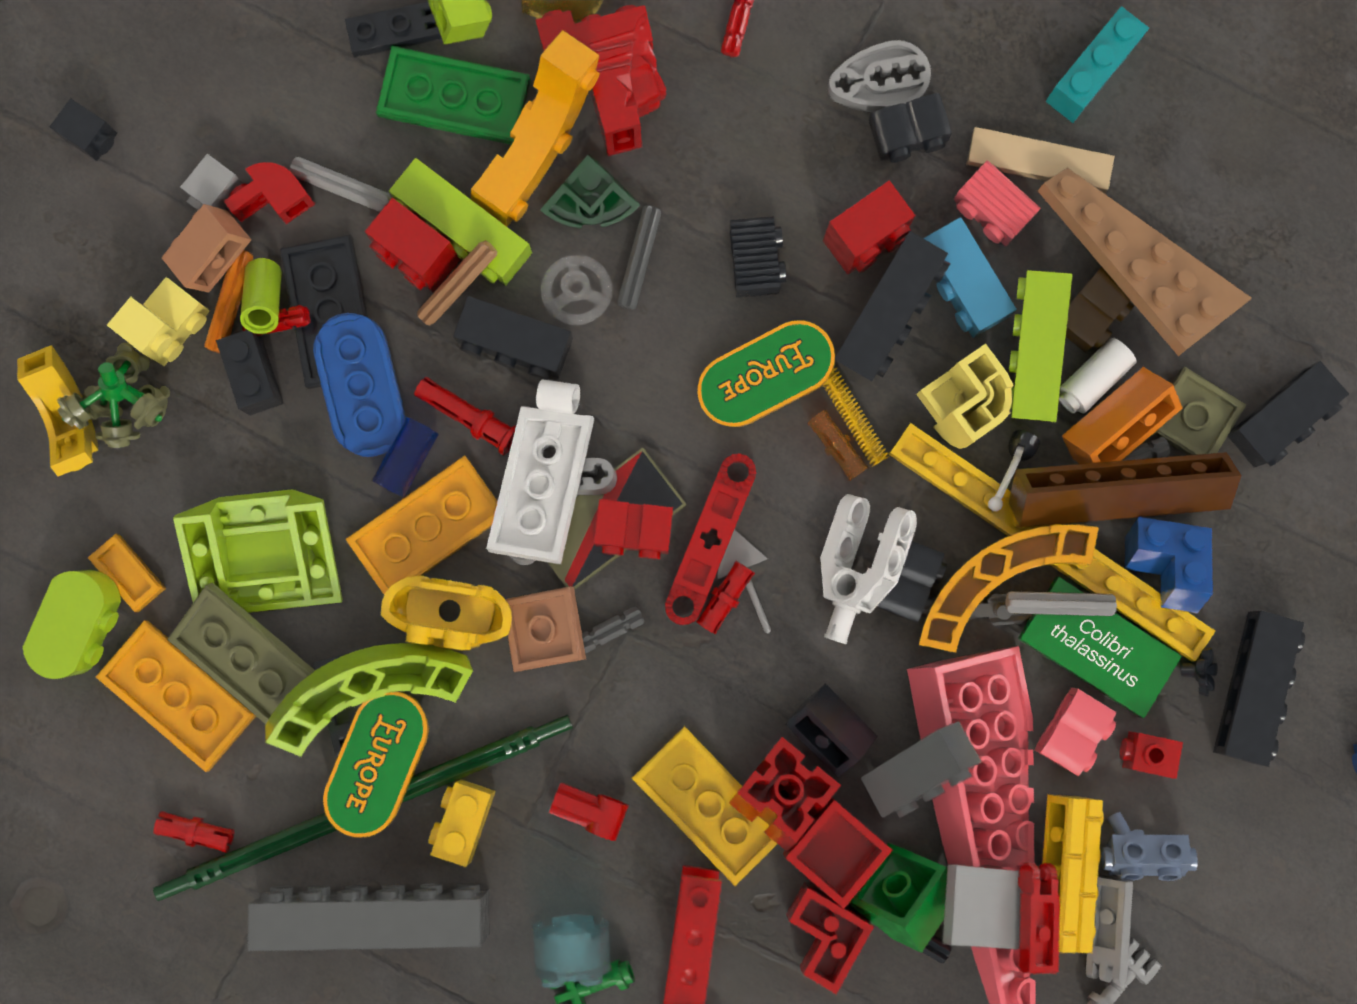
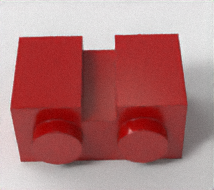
M599 499L594 544L595 546L602 547L601 553L623 556L625 549L639 551V558L660 560L661 554L669 553L673 507L639 505Z

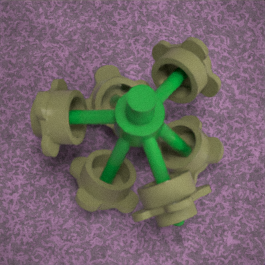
M121 343L117 347L116 354L109 356L106 359V363L98 367L101 375L98 380V386H88L84 391L85 399L77 393H73L69 397L65 395L58 398L57 402L60 405L58 412L63 421L72 427L75 425L79 429L88 426L89 419L96 420L99 417H109L112 420L101 424L102 432L95 434L96 439L104 440L108 447L121 448L130 445V440L138 439L141 436L140 432L133 431L131 420L120 419L123 414L122 408L119 407L120 401L126 399L133 404L130 416L136 420L134 424L136 429L139 430L143 426L154 427L163 419L166 413L170 389L166 386L157 389L152 385H145L137 390L128 385L127 383H135L138 380V374L149 368L150 361L146 356H140L134 351L129 343Z

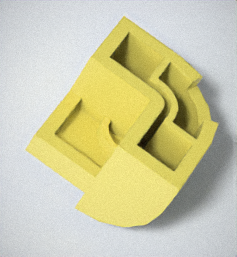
M984 344L959 361L948 372L924 387L916 395L938 423L933 427L938 434L950 445L962 449L968 447L998 426L1010 414L1009 410L1012 404L1011 388L1014 385L1001 363L987 344Z

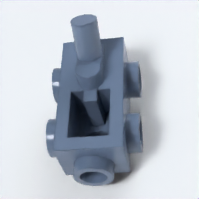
M1121 812L1107 818L1116 834L1111 836L1106 847H1102L1101 850L1103 870H1108L1109 875H1117L1122 880L1127 881L1139 880L1144 876H1158L1163 881H1174L1181 879L1188 871L1197 870V853L1195 848H1190L1189 835H1145L1143 830L1131 831Z

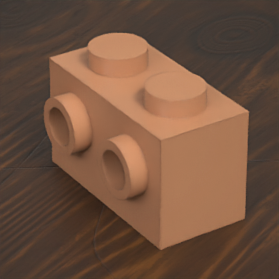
M203 204L195 212L192 220L180 235L173 240L169 249L162 256V259L184 287L209 293L250 243L251 238L229 211Z

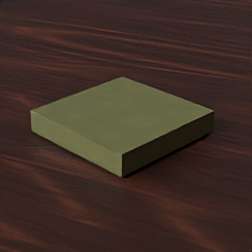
M1183 367L1172 382L1183 409L1153 434L1159 438L1164 437L1168 444L1186 455L1217 453L1246 407V404L1190 369Z

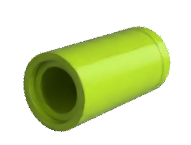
M257 258L251 260L245 267L240 321L245 329L257 334L269 333L278 325L282 271L280 266L270 259Z

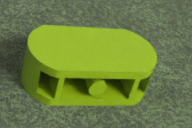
M96 570L64 572L52 578L23 645L25 659L34 672L45 678L60 679L83 674L98 663L104 651L102 646L107 633L114 628L118 620L117 610L121 603L119 590L109 576Z

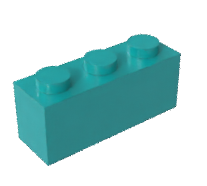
M1121 6L1055 86L1045 102L1074 123L1149 30V27Z

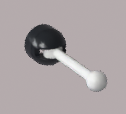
M1015 430L1009 440L1008 450L1013 459L995 497L990 498L988 501V507L992 511H999L1002 508V498L1019 462L1031 459L1039 448L1040 440L1028 431Z

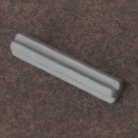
M295 157L290 165L289 171L296 178L379 212L382 211L392 198L385 191L301 157Z
M1010 591L1007 593L1005 600L1007 612L1013 614L1112 616L1117 609L1116 598L1112 594Z

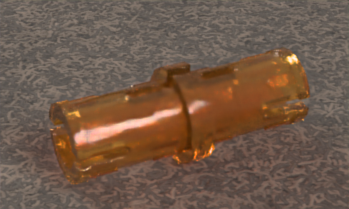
M826 409L807 422L825 445L826 449L824 451L827 456H833L847 475L849 481L869 468L850 444L852 440L848 434L844 435Z

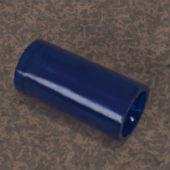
M407 417L372 481L404 498L439 434Z

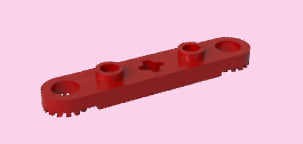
M732 454L725 458L721 464L665 602L666 614L675 624L689 625L697 620L702 611L756 477L755 464L746 455ZM736 462L743 463L748 469V477L739 483L731 480L727 473L728 467ZM711 529L716 530L717 538L721 540V544L719 546L713 545L711 549H706L704 547L705 541L700 538L701 534H708ZM681 596L690 598L694 603V611L685 618L677 616L672 608L675 599Z

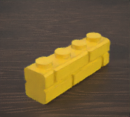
M1047 794L1042 863L1054 864L1056 871H1058V895H1060L1059 952L1092 953L1093 939L1096 934L1094 920L1096 900L1098 898V863L1101 860L1100 834L1101 825L1104 820L1102 812L1103 800L1080 796Z

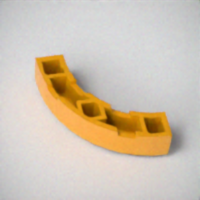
M564 30L560 32L540 56L539 67L533 87L539 91L532 102L529 100L524 106L510 133V137L514 139L512 145L503 158L498 154L495 156L491 164L471 188V200L505 226H508L512 220L517 222L523 217L528 208L527 200L541 182L557 154L564 153L570 145L573 136L569 133L582 109L588 92L599 78L600 73L596 71L599 55Z
M1084 525L1039 527L1016 533L983 549L967 561L941 590L925 621L919 645L956 652L963 629L975 608L993 589L1018 573L1052 564L1091 565L1099 527Z

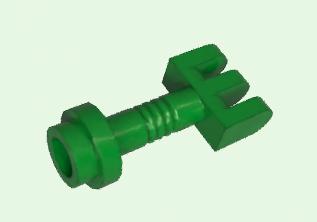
M615 960L611 962V971L579 983L574 971L550 980L548 983L551 989H557L563 985L567 989L554 995L556 1004L571 1000L572 1004H586L583 997L617 985L621 991L628 989L629 984L635 982L634 972L629 961Z

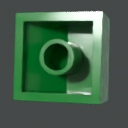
M888 842L887 846L892 849V852L852 898L849 904L890 938L922 953L945 917L948 868Z

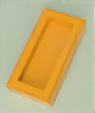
M115 533L88 557L99 572L106 574L114 581L120 596L134 612L139 613L166 589L120 534Z

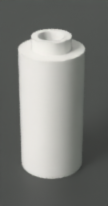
M1110 338L1060 386L1061 396L1059 401L1072 413L1076 411L1083 414L1086 413L1137 363L1134 354L1121 341Z

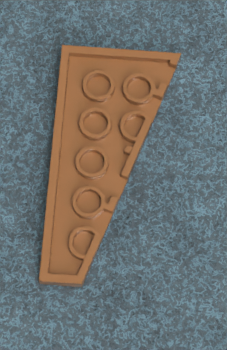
M1069 168L1064 169L1046 181L1038 189V192L1178 356L1252 299Z

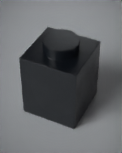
M71 98L50 125V128L61 138L95 161H98L102 155L109 152L114 144V138L118 134L106 121Z

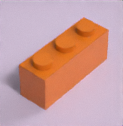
M1142 367L1062 435V438L1072 459L1079 464L1122 461L1183 408L1174 385Z

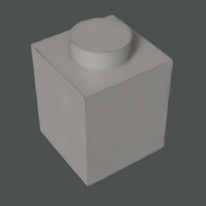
M206 154L180 188L190 196L186 202L197 211L203 204L225 210L227 206L224 200L230 197V193L234 188L243 183L233 172L209 154Z

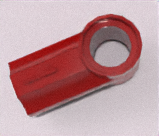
M561 782L549 813L584 826L586 831L596 836L616 841L629 805L602 794L596 796Z

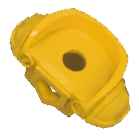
M419 575L406 577L391 585L385 592L381 606V616L392 626L406 632V642L434 645L453 651L471 650L480 647L481 644L497 641L509 634L512 623L510 605L492 587L485 585L474 586L473 584L435 578L430 580L429 577ZM447 600L457 602L461 609L460 616L453 622L443 620L439 613L440 606Z

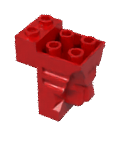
M626 5L617 9L615 13L605 16L599 14L589 15L575 24L571 10L565 12L553 10L545 13L542 18L535 19L542 52L564 30L599 55L596 71L600 74L597 82L590 90L608 156L641 148L642 138L639 118L657 110L661 105V101L666 98L665 84L657 72V62L653 53V37L645 5L638 7Z

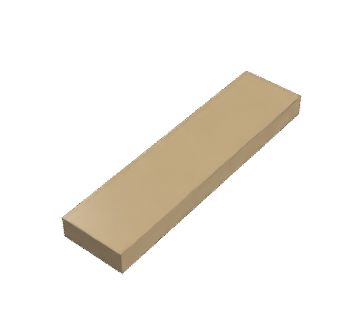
M975 127L972 133L966 165L981 167L988 160L1000 172L1048 181L1064 169L1069 168L1098 190L1106 193L1109 189L1115 156Z

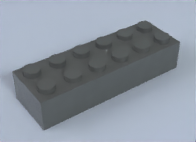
M479 883L457 884V888L452 890H442V884H422L420 889L405 891V885L403 884L383 885L382 890L368 891L367 885L345 886V890L330 892V886L320 885L310 886L308 891L293 893L292 886L271 887L269 892H262L261 897L248 904V951L481 947L490 934L489 889H480Z

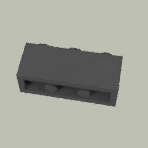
M958 721L931 733L862 776L861 780L882 818L895 812L901 818L919 808L916 803L917 800L923 798L926 803L945 793L942 787L944 784L949 782L951 787H954L972 777L969 770L982 763Z

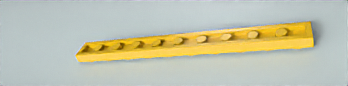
M911 423L888 454L1008 537L1026 530L1053 526L1019 527L1009 505L1011 491L1006 489L1002 498V508L999 511H992L988 507V501L990 498L995 497L1001 484ZM1094 549L1091 565H1051L1090 593L1114 595L1118 612L1190 661L1198 659L1215 633L1214 629L1189 612L1161 608V593L1096 549Z

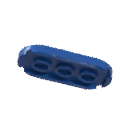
M356 313L336 315L322 326L316 336L313 347L332 430L337 441L350 452L363 457L378 456L390 451L398 444L403 436L406 425L405 411L388 342L383 330L372 319Z

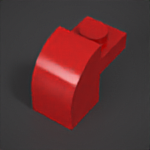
M270 162L257 163L247 167L245 170L253 181L249 184L244 183L237 186L231 191L230 197L224 200L226 206L240 222L270 203L279 217L288 224L315 205L292 172L279 164Z

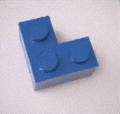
M1138 517L1125 536V569L1161 575V608L1198 613L1213 595L1212 528Z

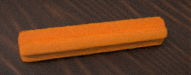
M246 250L241 252L226 271L205 341V348L216 353H220L216 340L231 335L243 295L245 267L253 260V255Z

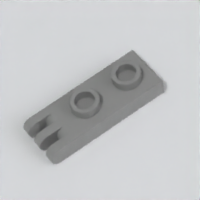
M1098 876V898L1096 900L1094 920L1096 934L1093 939L1092 953H1087L1086 976L1092 979L1099 977L1101 981L1111 982L1113 978L1115 984L1124 985L1127 980L1133 881Z

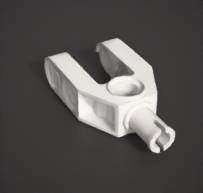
M850 494L845 495L840 500L820 557L824 598L833 601L832 605L835 606L824 637L846 645L856 613L860 614L863 611L870 614L898 583L917 525L914 511L900 507L893 509L887 520L884 532L879 533L877 540L880 541L872 568H868L865 574L856 572L851 568L868 521L870 505L866 498ZM856 582V587L850 594V588Z

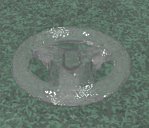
M570 255L557 260L546 271L541 284V296L546 309L554 318L566 324L583 325L596 320L605 312L612 297V282L608 272L598 261L583 255ZM579 266L591 269L598 276L602 287L601 293L591 290L589 279L586 274L580 271ZM568 267L569 272L561 280L563 293L553 299V281L560 271ZM573 284L583 286L579 293H572L570 287ZM582 299L596 304L592 310L583 314H570L561 310L571 301H580Z

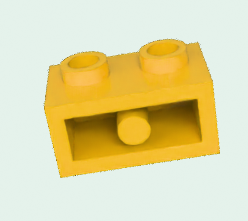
M462 779L455 782L454 787H447L441 802V808L446 809L441 823L435 822L428 841L429 844L434 845L431 856L467 867L472 862L496 792L495 790Z

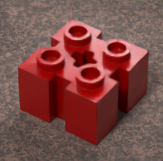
M781 737L729 804L751 822L759 816L769 825L764 833L785 851H788L798 842L815 820L812 817L825 807L841 785L818 766L810 772L800 763L805 755ZM783 789L789 793L786 799L782 798L779 794Z

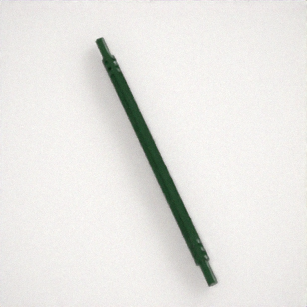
M565 715L537 728L529 726L524 730L517 731L512 735L505 736L500 740L412 776L402 803L506 759L513 758L518 754L525 753L530 749L539 747L541 741L573 728L569 716ZM326 813L320 814L225 855L201 863L196 867L189 868L185 875L154 887V896L157 901H161L190 888L193 890L200 889L205 885L212 884L217 880L224 879L236 872L337 831V829L331 824Z

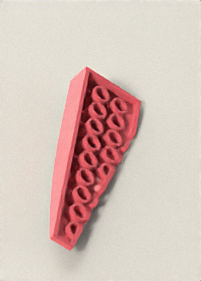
M1019 646L936 661L907 669L920 740L940 728L959 721L982 763L969 770L972 777L954 787H951L949 782L944 784L942 787L945 793L932 799L947 864L1019 871L1020 865H1023V863L1033 862L1034 864V823L1029 821V808L1031 803H1034V788H1029L1028 766L1034 765L1033 750L1028 749V731H1033V715ZM971 946L989 1004H1036L1035 980L1030 979V974L1019 972V949Z

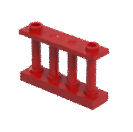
M689 865L682 866L663 1004H705L722 880H719L720 871L717 869Z

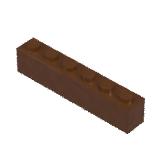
M1227 452L1016 469L1009 505L1019 527L1227 510L1232 507L1242 475Z

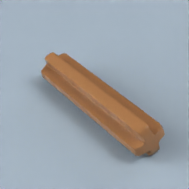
M486 240L479 242L419 308L417 315L426 325L435 323L497 256V250L490 242Z

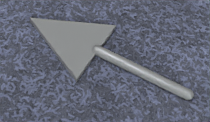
M734 529L718 569V579L728 575L735 561L750 567L768 558ZM750 580L746 588L763 630L768 634L771 632V627L753 583Z

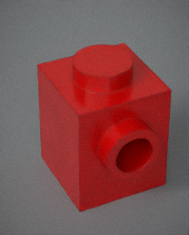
M1129 731L1128 738L1123 739L1120 747V759L1123 760L1122 768L1177 779L1183 742Z

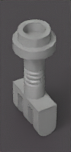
M1131 938L1129 940L1126 983L1119 985L1115 984L1112 980L1110 985L1100 995L1092 991L1087 997L1089 999L1087 1004H1113L1134 978L1147 985L1160 970L1161 964L1156 959H1153L1143 968L1142 966L1147 962L1150 954L1145 949H1141L1132 958L1131 956L1139 947V943L1134 938Z

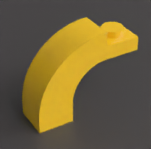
M50 345L18 358L17 379L36 405L45 424L49 437L50 467L59 477L71 471H78L92 463V453L98 451V442L92 420H88V426L79 429L75 425L72 427L63 421L58 412V408H60L57 402L58 398L65 395L69 397L73 393H77L82 397L73 377L58 353Z

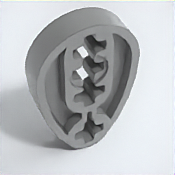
M900 40L884 42L858 52L839 66L829 79L828 93L835 102L866 112H874L888 106L906 103L924 96L931 78L930 64L925 54L917 46L909 42ZM909 66H914L915 71H921L917 80H913L912 75L907 74L902 76L900 83H896L894 78L885 79L883 86H878L877 81H871L875 72H879L883 78L888 77L892 69H897L898 74L907 73ZM840 79H845L847 84H853L850 86L848 93H844L841 87L836 88Z

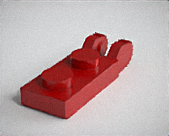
M1026 862L1020 865L1018 873V886L1023 892L1021 893L1019 972L1028 974L1059 972L1060 923L1058 871H1056L1054 864L1041 863L1038 868L1033 862Z

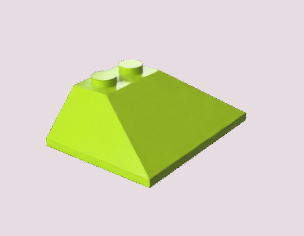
M293 489L225 496L196 506L173 517L193 603L204 587L210 583L215 584L247 613L342 603V592L323 499Z

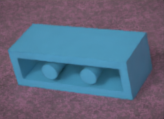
M961 217L923 238L948 252L945 260L951 264L941 281L937 282L936 285L942 298L947 302L950 300L956 309V321L964 332L969 331L972 338L1006 320L1017 310Z

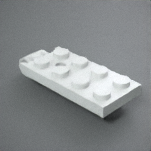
M542 379L536 394L538 409L521 406L486 547L490 553L561 564L594 423L593 416L574 414L577 411L580 400V387L578 384ZM548 447H554L556 450L552 458L543 457V452Z

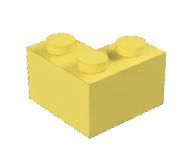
M165 277L143 305L130 297L107 326L138 351L165 366L168 361H174L181 354L184 347L182 344L191 333H197L204 326L207 320L206 315L210 310L169 278Z

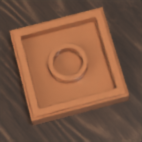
M565 587L506 599L512 610V623L508 634V641L514 672L586 659L574 587Z

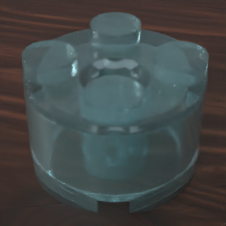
M565 915L553 917L552 925L543 927L542 921L534 924L535 975L541 978V985L543 987L556 988L563 986L564 982L580 981V984L583 986H595L603 982L602 975L608 973L611 969L609 922L607 919L602 918L601 924L594 923V916Z

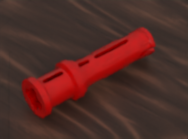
M427 376L420 381L414 392L415 397L470 429V434H472L473 438L476 440L482 438L498 448L499 454L505 456L510 451L516 425L513 427L494 417L495 413L491 410L484 409L482 411Z

